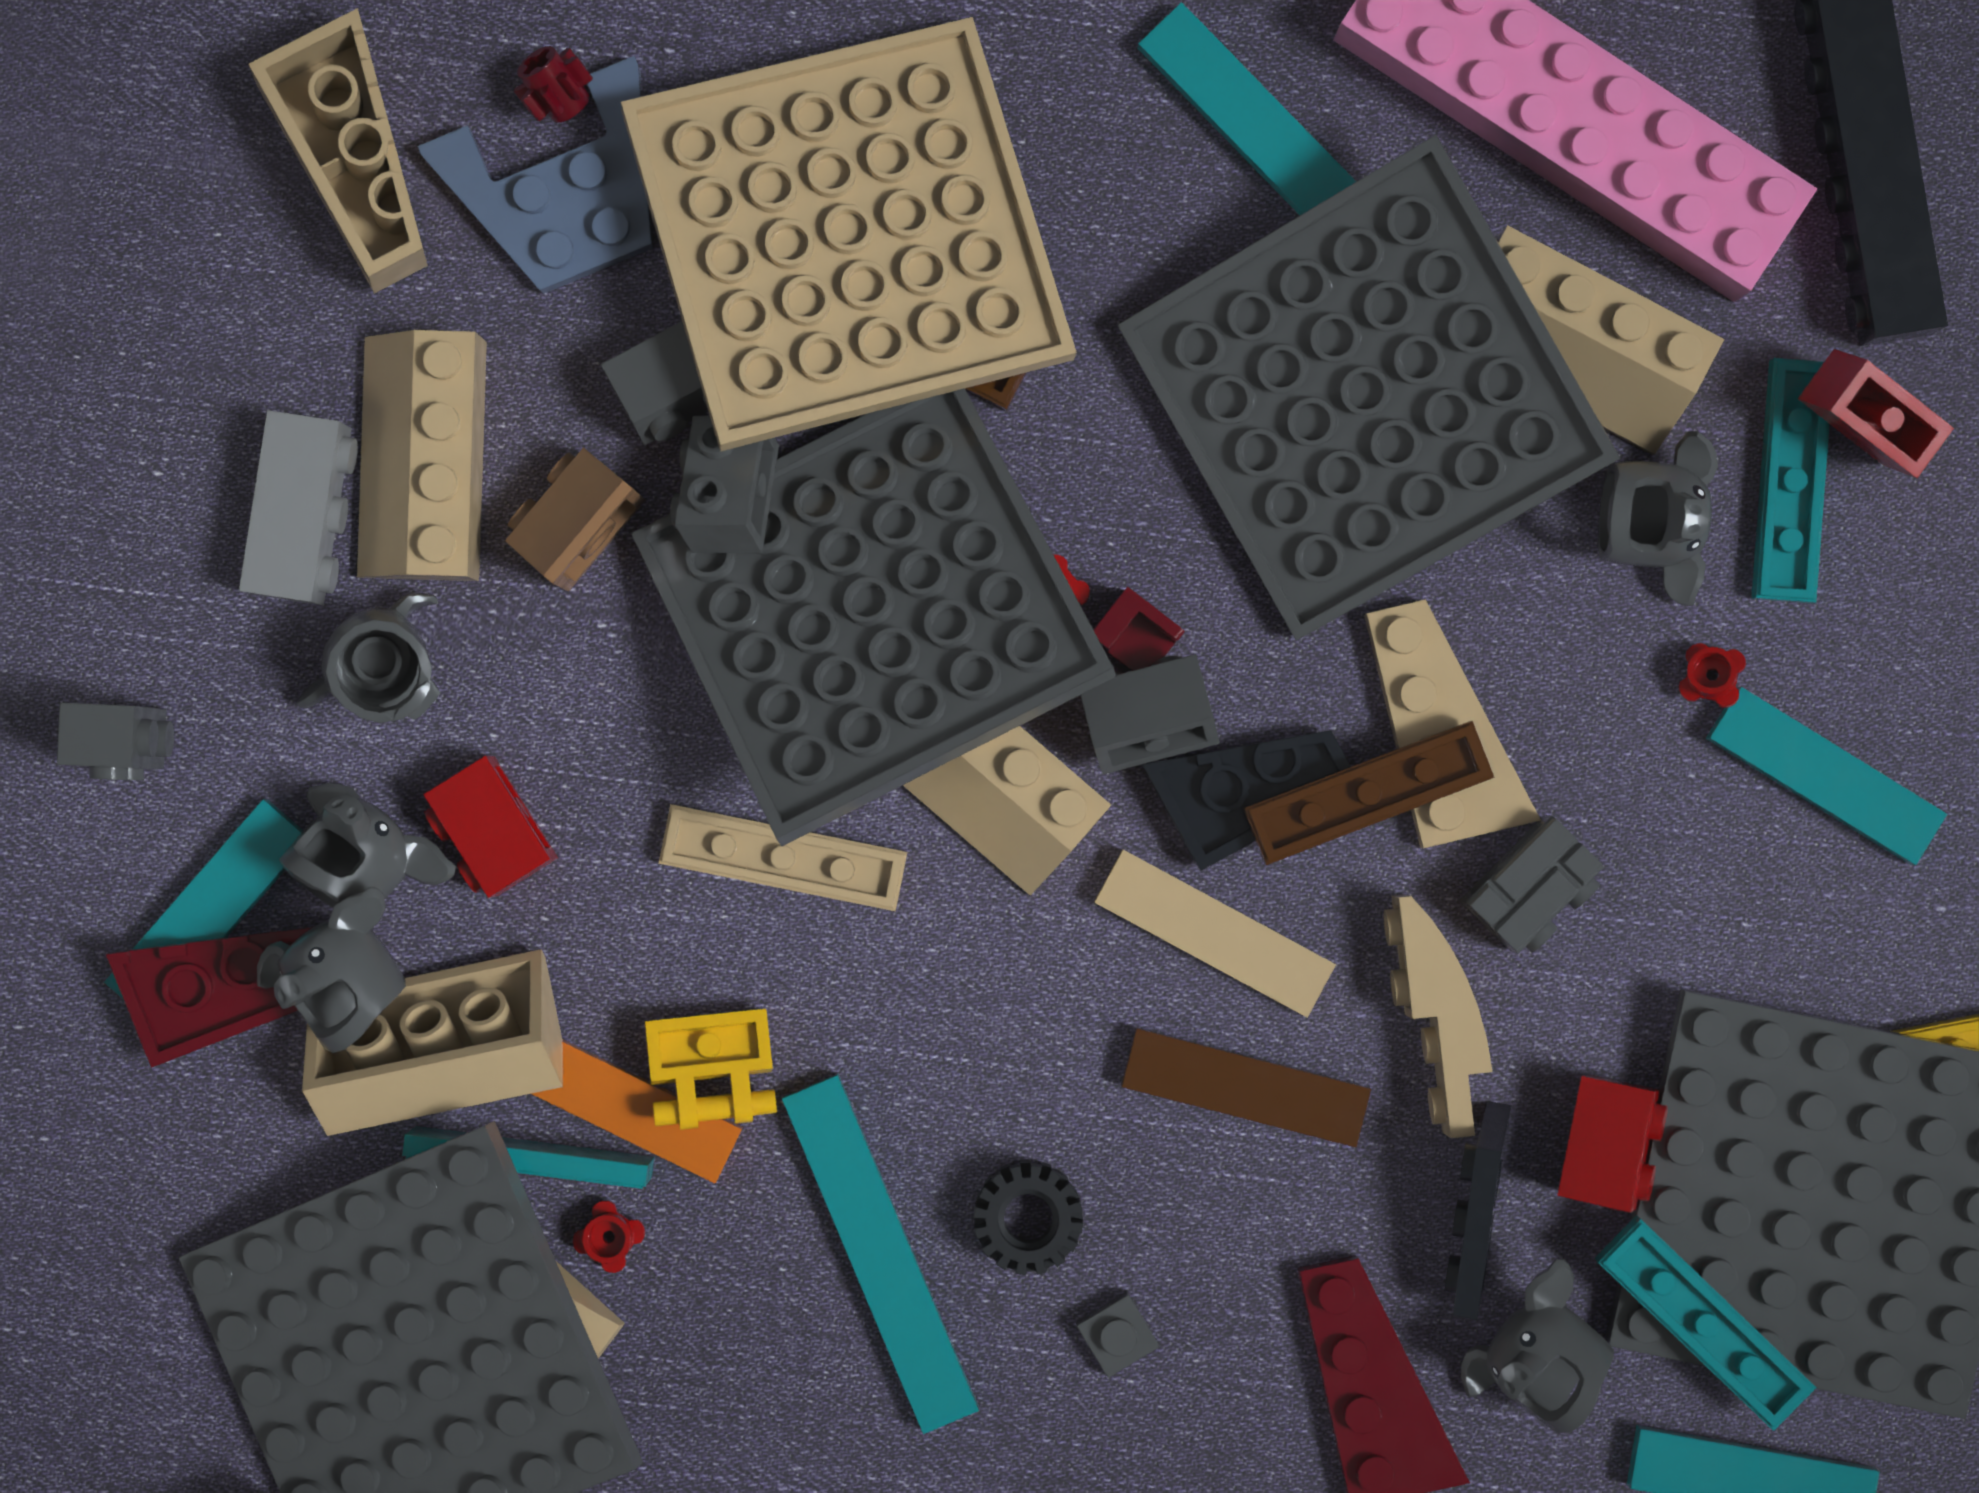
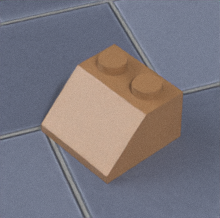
M584 447L576 457L571 452H568L557 462L547 476V480L552 485L537 503L530 498L515 512L508 523V527L513 532L505 540L547 580L568 592L646 501V499Z

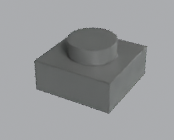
M1128 1291L1076 1322L1079 1331L1108 1378L1160 1347L1159 1342Z

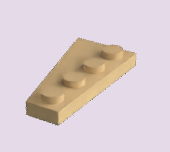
M1426 599L1365 614L1364 617L1396 749L1468 721H1473L1495 777L1412 809L1411 812L1420 848L1424 849L1541 821Z

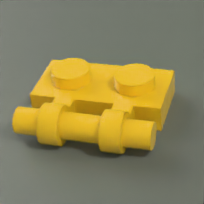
M766 1009L645 1021L651 1085L675 1083L677 1100L653 1102L655 1126L679 1124L680 1130L698 1128V1122L734 1118V1123L738 1124L753 1122V1116L777 1113L775 1090L751 1092L749 1074L768 1073L773 1070ZM730 1077L731 1094L696 1098L694 1080Z

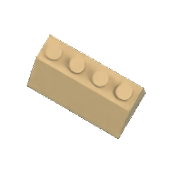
M1507 225L1497 236L1496 240L1604 430L1654 455L1697 393L1725 339Z
M410 330L365 337L358 578L479 581L487 342L476 332Z
M1021 726L903 785L1030 896L1069 855L1111 806L1109 802Z
M542 949L405 978L406 987L373 1021L362 1037L347 1049L336 1053L323 1048L307 1023L302 1092L327 1136L563 1087V1039L546 958Z

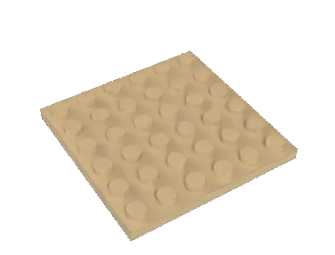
M973 17L621 102L622 115L720 452L1074 360L1077 353Z

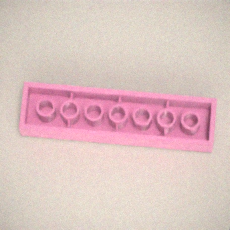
M1356 0L1341 22L1333 39L1342 47L1733 302L1753 289L1817 191L1816 187L1529 0Z

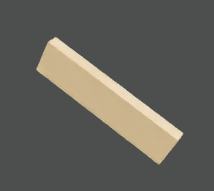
M670 804L658 864L896 911L908 852L812 832L781 846L768 823Z
M1123 849L1094 903L1307 1018L1336 966L1331 961Z

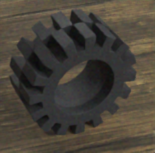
M1020 1160L1019 1164L1010 1166L1009 1163L1000 1167L999 1172L995 1175L991 1174L986 1179L975 1201L974 1230L976 1238L979 1239L982 1245L981 1249L987 1257L991 1256L996 1261L997 1266L1006 1270V1267L1013 1269L1015 1274L1026 1275V1272L1036 1271L1038 1275L1046 1273L1047 1268L1056 1265V1267L1060 1266L1065 1262V1257L1070 1251L1074 1252L1078 1245L1080 1233L1082 1234L1083 1211L1079 1195L1075 1187L1069 1182L1068 1177L1061 1171L1058 1172L1051 1168L1050 1164L1044 1162L1037 1164L1031 1163L1030 1160ZM1020 1195H1037L1047 1202L1052 1211V1222L1049 1229L1037 1239H1019L1012 1235L1005 1225V1210L1008 1204Z

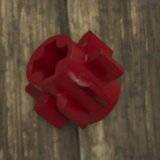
M552 46L542 47L527 56L517 70V74L523 81V84L516 87L514 93L537 121H541L547 114L553 122L561 123L577 115L589 100V94L583 86L592 81L593 77L570 48H566L559 55Z

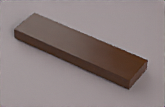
M1468 721L1247 806L1243 810L1265 865H1269L1495 777L1473 721Z
M1138 1027L1135 1028L1121 1083L1123 1088L1356 1148L1371 1093V1088Z

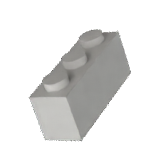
M267 410L239 591L257 596L323 606L326 593L332 594L334 592L339 573L338 558L332 557L335 533H343L348 516V500L341 497L344 474L353 473L357 459V439L350 438L351 427L340 421Z

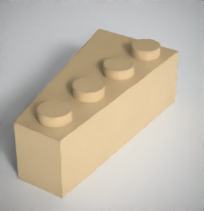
M358 8L249 63L248 65L257 87L374 294L428 266Z

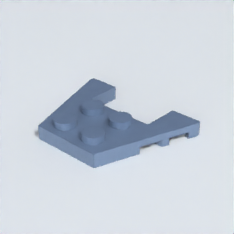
M635 56L591 73L593 80L588 83V87L607 130L604 137L496 182L492 181L468 125L417 146L423 158L543 294L654 248L651 211L621 111L622 101L641 97V72Z

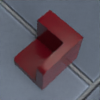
M1128 586L1094 629L1103 649L1131 671L1149 667L1158 659L1165 657L1185 632L1180 626Z

